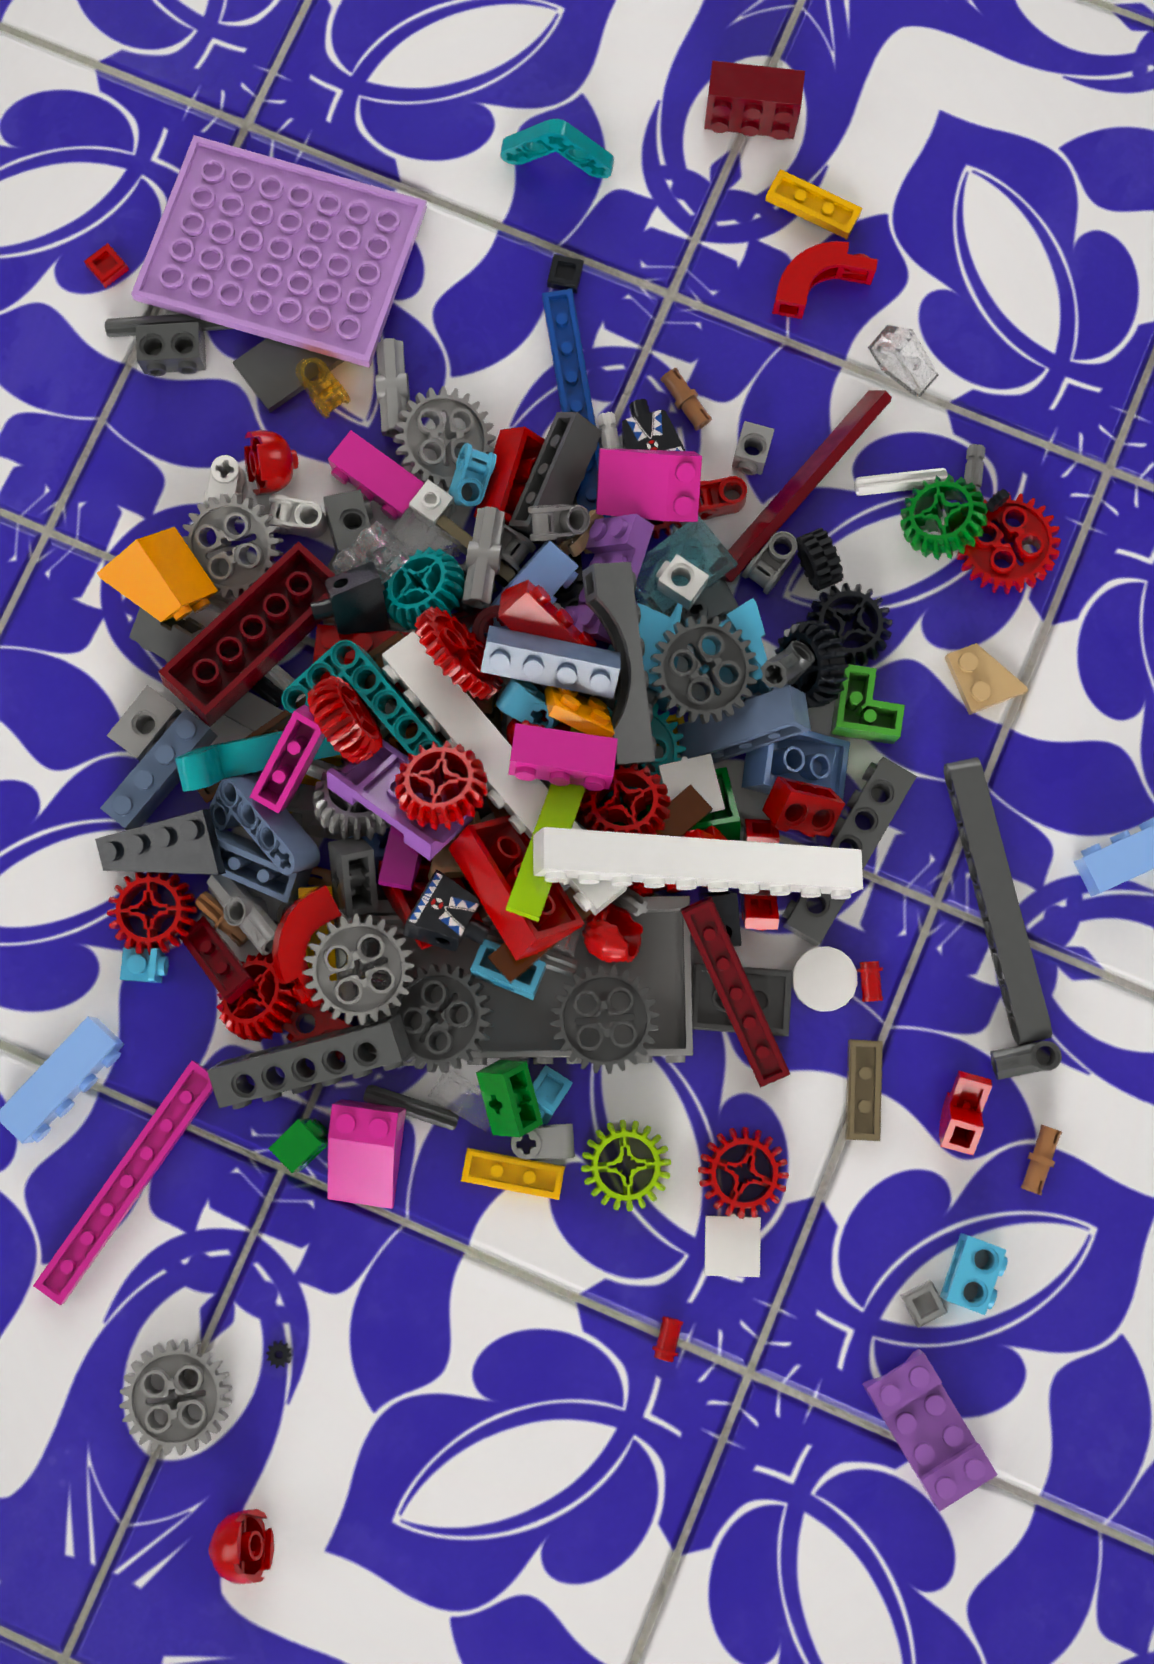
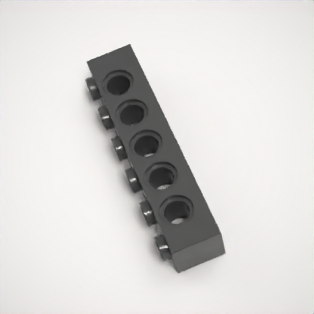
M882 757L877 764L871 762L862 777L867 782L861 792L855 789L846 806L851 809L845 819L842 817L838 818L831 833L835 837L829 847L839 848L840 843L847 842L854 849H861L863 870L917 776L885 757ZM871 789H882L886 795L885 802L875 801L871 796ZM857 815H863L869 819L870 828L868 830H862L857 827L855 823ZM821 894V896L815 898L821 901L822 911L819 914H814L807 908L808 898L801 897L800 895L797 902L791 899L784 910L782 917L786 918V921L782 927L814 946H818L821 944L846 899H831V894Z
M397 1014L378 1019L377 1022L370 1021L364 1023V1025L359 1024L223 1060L208 1069L207 1073L219 1108L232 1105L233 1109H240L250 1105L252 1100L262 1097V1101L267 1102L282 1096L281 1092L292 1090L293 1094H298L311 1089L312 1084L322 1082L323 1086H329L340 1082L343 1076L352 1074L353 1078L356 1079L371 1074L374 1068L383 1066L384 1071L398 1068L404 1064L403 1060L412 1053V1049L401 1015ZM366 1042L374 1045L377 1055L367 1050ZM336 1050L343 1053L346 1062H342L337 1058ZM305 1059H309L314 1063L315 1070L307 1066ZM276 1067L283 1070L285 1078L278 1075ZM246 1074L253 1078L255 1086L248 1082Z

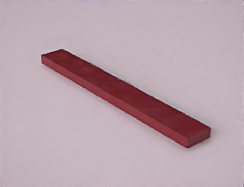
M869 390L709 571L716 580L733 582L891 402L892 397L886 390Z

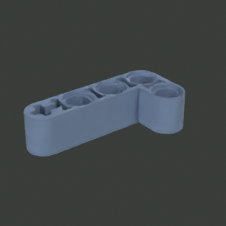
M247 773L221 780L209 807L215 829L223 831L242 826L278 870L285 875L317 867L320 861L318 846L285 808L278 814L249 797L259 779L255 773Z

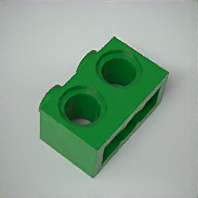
M309 1118L298 1119L268 1149L291 1173L302 1171L328 1146L326 1135L329 1131L316 1118L314 1120Z

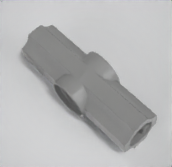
M387 338L377 344L378 375L375 376L377 401L380 404L382 435L394 438L395 435L401 434V432L394 429V426L397 422H403L398 415L401 410L408 411L405 405L410 400L408 374L405 373L403 341Z
M485 506L484 508L477 509L473 539L468 544L466 555L467 575L462 600L463 604L473 608L483 609L491 606L495 575H498L502 557L501 539L505 524V512L497 508Z
M211 875L206 883L209 885V891L222 905L226 922L232 926H239L261 955L272 953L277 925L268 915L265 900L261 897L252 896L246 887L239 882L222 875Z

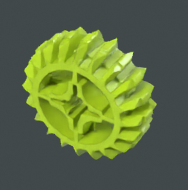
M620 1120L619 1131H615L613 1124L610 1122L607 1123V1129L610 1134L605 1136L600 1129L595 1132L601 1139L598 1144L590 1139L587 1141V1145L595 1150L593 1154L583 1152L582 1157L592 1161L591 1165L581 1166V1171H592L593 1176L584 1179L585 1185H590L596 1182L597 1187L591 1191V1195L595 1197L603 1191L605 1195L601 1200L602 1205H606L611 1197L615 1199L613 1204L614 1210L618 1211L621 1201H626L627 1211H632L633 1200L638 1201L640 1208H645L646 1204L642 1198L643 1196L648 1195L654 1202L657 1200V1197L651 1190L654 1187L660 1191L665 1190L666 1187L658 1182L659 1177L670 1178L669 1172L661 1171V1165H671V1159H660V1154L666 1153L668 1147L665 1145L656 1148L655 1144L662 1137L657 1134L650 1140L647 1137L651 1132L650 1126L647 1125L642 1133L637 1132L639 1127L638 1121L634 1120L631 1130H626V1121ZM629 1137L642 1141L651 1151L653 1158H636L633 1156L630 1150ZM619 1138L618 1156L614 1160L598 1162L604 1147L611 1141ZM624 1147H626L627 1156L631 1157L630 1161L634 1159L635 1163H644L643 1165H635V1167L630 1168L628 1183H626L625 1174H622V1169L618 1171L617 1167H608L622 1162ZM653 1168V1173L648 1183L641 1189L633 1192L634 1175L640 1170ZM599 1172L617 1173L622 1179L623 1193L610 1189L602 1181Z

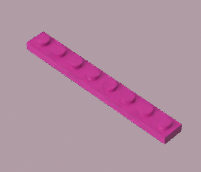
M193 1060L189 1063L33 1285L57 1304L62 1305L66 1302L213 1092L206 1068Z

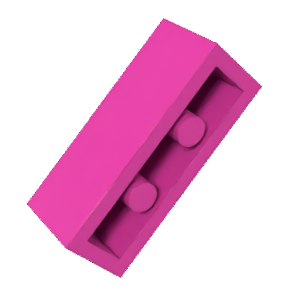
M350 430L328 458L332 469L331 474L342 484L346 485L349 482L357 488L356 490L361 489L363 499L370 502L374 500L381 505L380 509L387 517L394 521L398 518L406 524L412 517L409 503L425 483Z
M304 704L294 710L249 796L278 814L291 803L325 738V735L320 732L318 724L314 722V716L307 705Z
M515 723L508 775H514L523 781L541 779L548 780L557 786L575 784L591 791L610 790L614 776L618 739Z

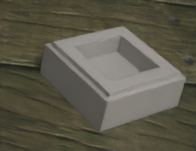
M931 1280L900 1295L918 1328L948 1313Z

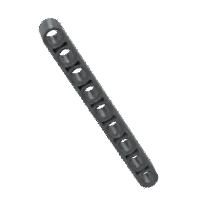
M978 757L944 764L943 770L946 786L1013 1038L1017 1045L1049 1039L1052 1037L1051 1022L981 762Z

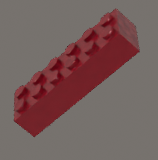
M298 541L158 671L163 685L205 724L211 727L301 642L317 624L323 621H314L310 603L328 599L325 581L336 576V574Z

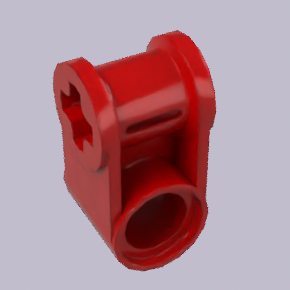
M736 476L711 481H700L698 521L739 512L746 502L747 486L745 482ZM729 490H734L740 494V497L730 500L724 494Z

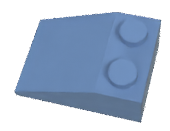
M808 731L747 752L741 788L769 794L777 776L831 788L843 800L850 742Z

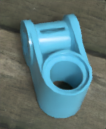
M465 443L462 446L449 487V495L454 498L455 505L473 507L482 502L489 479L496 465L497 456L495 453L489 452L486 454L473 449L469 443ZM465 484H468L472 489V496L468 501L461 494L462 487Z
M511 678L496 702V706L503 713L521 723L527 720L531 724L544 725L545 728L550 729L560 723V721L548 716L545 694L538 690L531 682ZM545 710L547 712L545 718L547 719L546 722H543L541 720L543 714L540 711Z

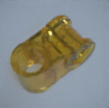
M304 358L300 360L296 366L297 379L324 419L329 418V413L341 404L351 402L346 390L321 359ZM311 362L319 369L318 378L314 381L308 380L304 374L305 367Z

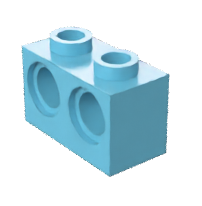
M960 1233L940 1297L951 1303L986 1315L987 1309H992L996 1301L997 1290L994 1287L997 1278L1004 1274L1007 1267L1006 1249ZM984 1249L988 1254V1262L985 1266L978 1268L974 1262V1257L978 1251ZM975 1282L978 1288L977 1295L973 1299L966 1300L964 1288L968 1283Z

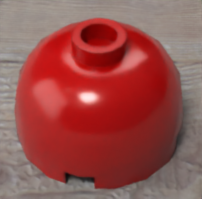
M268 430L248 431L245 439L251 438L250 446H244V456L249 482L255 480L258 488L253 489L254 494L258 496L279 492L291 481L293 469L298 468L296 450H291L288 442L275 432Z
M259 1509L243 1510L229 1514L217 1525L211 1538L209 1556L220 1577L233 1584L261 1582L265 1578L261 1577L263 1571L270 1570L274 1554V1536L272 1528H268L265 1531L262 1519H267V1517Z

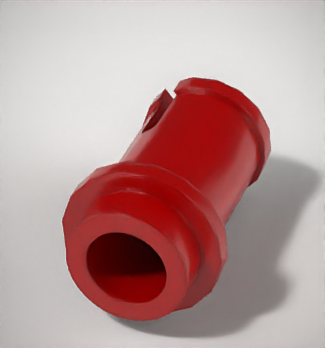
M879 961L859 962L860 969H857V972H860L862 1002L882 1001L880 971H883V967H880Z
M662 1316L657 1345L652 1347V1350L655 1351L654 1358L673 1362L674 1357L679 1355L676 1352L683 1321Z

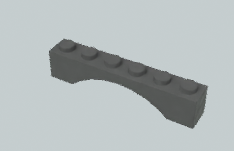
M631 562L593 563L582 571L586 605L595 613L606 629L614 650L621 652L619 689L616 706L611 717L615 732L612 738L618 739L614 768L620 765L625 767L632 764H638V766L655 761L657 743L651 731L653 711L647 698L649 678L643 666L645 645L639 633L641 612L635 600L636 575L632 572Z

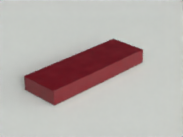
M202 916L194 926L187 930L190 934L189 937L182 935L179 937L218 992L230 1005L256 983L220 933L214 928L211 921L205 916Z

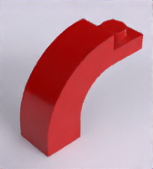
M843 241L825 242L804 250L784 270L777 288L772 314L802 319L809 292L814 286L825 280L840 279L871 285L878 259L870 258L865 254H847L850 242Z
M745 819L743 841L779 844V830L771 825V820ZM760 890L759 893L741 894L742 920H744V928L758 931L778 930L777 896L770 895V890Z
M326 885L319 886L306 893L287 909L277 926L273 939V965L280 984H287L294 980L296 985L292 986V990L300 1004L306 1003L308 1007H316L324 1002L323 999L312 1001L311 997L317 992L316 988L306 989L304 986L313 980L312 976L302 974V971L309 969L307 962L303 960L306 956L309 940L317 929L342 915Z

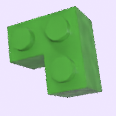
M848 664L849 667L845 669L848 679L842 682L844 691L838 693V699L834 703L830 734L894 744L901 737L905 705L873 700L877 668Z

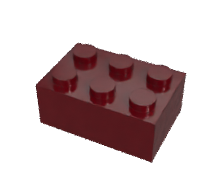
M712 61L704 129L712 130L716 133L734 132L742 133L745 136H770L777 140L794 139L802 105L805 71Z

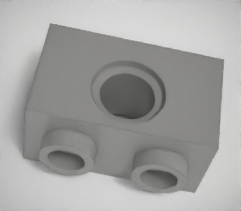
M147 685L107 736L141 761L182 712ZM154 720V729L150 733L143 734V725L147 721Z

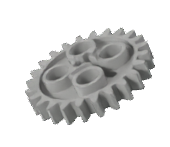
M442 386L438 395H436L432 388H429L426 395L427 398L419 392L415 397L416 403L411 400L406 403L405 406L408 411L401 410L398 415L403 422H397L394 426V429L401 432V434L395 435L393 442L402 444L395 452L396 455L406 456L401 463L402 467L411 465L413 468L410 473L412 475L421 474L420 480L423 483L427 479H430L437 486L439 482H442L444 490L448 491L456 469L457 457L455 456L454 449H461L465 443H469L473 449L488 454L489 452H494V448L488 444L493 443L496 436L487 434L494 424L484 423L483 420L489 413L487 411L478 413L479 401L470 405L468 403L469 393L461 399L458 398L457 388L453 390L451 395H447L445 386ZM441 412L446 413L445 431ZM428 417L432 419L435 423V429L424 427L421 418ZM456 417L462 419L466 424V429L456 428L452 419ZM443 431L445 433V439L451 440L446 446V448L444 439L439 438ZM430 448L434 450L437 460H428L423 454V449ZM445 451H446V458H447V462L449 463V466H445L444 463H443V457H444Z
M220 494V503L215 497H209V507L201 503L197 505L201 513L200 515L197 513L188 514L194 523L192 525L183 524L182 527L189 532V536H183L182 538L188 543V547L218 592L221 590L222 598H229L232 592L234 597L238 598L243 593V590H247L276 563L274 561L275 556L283 555V552L275 549V545L282 543L283 539L274 538V533L280 527L269 525V522L274 517L273 514L261 515L265 507L264 505L258 504L252 508L253 498H246L242 503V497L239 494H233L231 500L228 494ZM238 517H241L245 523V528L241 534L235 530L234 526ZM210 529L214 530L217 537L216 542L212 546L206 538ZM252 534L256 535L255 540L237 545L230 552L218 553L210 559L207 557L209 552L230 546L231 541H242ZM250 547H253L257 552V560L253 564L247 559V551ZM222 559H225L229 566L225 576L219 571V563Z
M353 914L351 924H348L344 916L339 917L340 927L338 928L328 922L327 929L329 934L325 935L317 931L316 935L321 941L319 945L308 944V947L315 952L314 956H305L303 960L312 964V968L302 971V974L312 976L313 979L304 986L306 989L316 988L317 990L311 997V1000L323 999L324 1002L320 1010L324 1012L332 1007L331 1018L334 1020L341 1013H344L346 1024H350L353 1015L357 1016L360 1025H364L366 1015H369L374 1022H377V1012L380 1010L387 1016L391 1015L388 1005L392 1003L400 1007L401 1003L396 996L398 993L408 995L409 992L402 986L403 982L413 981L412 977L405 975V970L413 968L414 964L407 963L404 960L412 951L401 950L400 948L406 941V938L402 937L396 940L393 938L397 930L396 927H392L387 931L383 930L385 926L384 919H381L376 926L372 925V915H367L364 923H360L358 914ZM369 937L373 938L378 944L377 953L372 957H366L361 952V943ZM336 948L341 949L346 955L345 963L340 968H333L328 963V954ZM382 957L387 958L385 964L362 971V978H359L356 974H351L335 981H330L329 979L332 974L355 967V960H358L360 964H366ZM378 970H383L388 975V984L383 989L374 988L371 982L372 975ZM351 981L356 986V995L352 999L345 1001L339 996L338 990L343 982Z
M172 1339L167 1342L166 1351L158 1343L153 1346L154 1355L147 1350L141 1354L144 1363L136 1360L131 1364L136 1374L128 1373L123 1378L131 1385L120 1390L122 1395L128 1396V1400L120 1404L119 1408L129 1409L130 1414L122 1420L123 1422H134L135 1425L131 1428L130 1435L139 1431L142 1433L139 1440L140 1445L147 1440L152 1441L151 1452L157 1450L160 1445H164V1455L167 1456L172 1452L173 1447L176 1446L178 1455H182L186 1451L187 1444L194 1452L199 1448V1439L207 1444L212 1440L209 1431L217 1434L222 1429L216 1420L225 1421L229 1416L221 1409L232 1404V1400L225 1398L224 1394L231 1391L233 1387L223 1385L222 1383L230 1374L229 1372H218L217 1369L221 1366L222 1360L214 1363L210 1361L213 1350H209L204 1355L200 1354L201 1343H197L190 1350L188 1339L181 1341L179 1348L176 1347V1343ZM186 1369H193L198 1374L197 1385H190L186 1382L184 1378ZM152 1374H158L164 1379L163 1390H157L152 1386ZM198 1390L206 1391L205 1396H187L178 1403L176 1399L163 1400L153 1404L147 1403V1398L167 1397L174 1391L176 1395L192 1393ZM189 1404H196L201 1408L202 1418L200 1420L190 1417L188 1413ZM156 1409H162L167 1413V1425H161L155 1420L154 1413Z

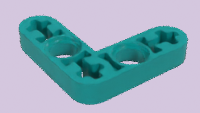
M561 119L546 120L509 135L502 141L500 157L509 164L522 165L557 152L592 177L608 178L612 174L614 156L574 126Z

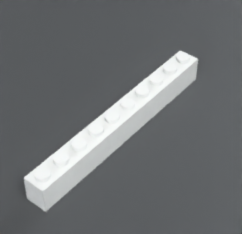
M412 631L382 654L384 663L382 671L392 684L398 682L403 687L405 692L402 694L407 702L414 709L419 706L426 715L423 719L428 727L435 734L440 731L446 740L451 743L452 749L461 743L465 751L471 749L475 753L476 759L482 761L484 772L487 774L488 781L486 785L489 789L487 796L498 809L505 808L511 816L508 819L510 824L520 835L525 832L531 839L549 791L540 779L523 781L514 775H508L512 746L468 694L464 693L458 684L454 685L449 675L444 676L442 673L443 669L440 666L434 665V659L426 654V647L419 642L420 638ZM574 821L572 829L582 830V828L576 823V821ZM566 878V881L560 882L563 886L568 883L576 893L573 897L577 904L585 912L590 909L595 916L623 894L628 887L613 886L609 880H599L597 884H580L577 878Z
M543 827L533 835V876H544L547 882H564L566 878H577L580 884H597L599 880H609L613 886H630L632 882H642L645 888H662L665 884H674L678 890H694L697 886H707L710 892L728 891V888H739V893L755 894L759 893L760 890H770V895L785 896L789 895L790 892H800L801 897L805 898L819 897L821 894H831V899L837 900L849 899L852 893L863 889L861 849Z

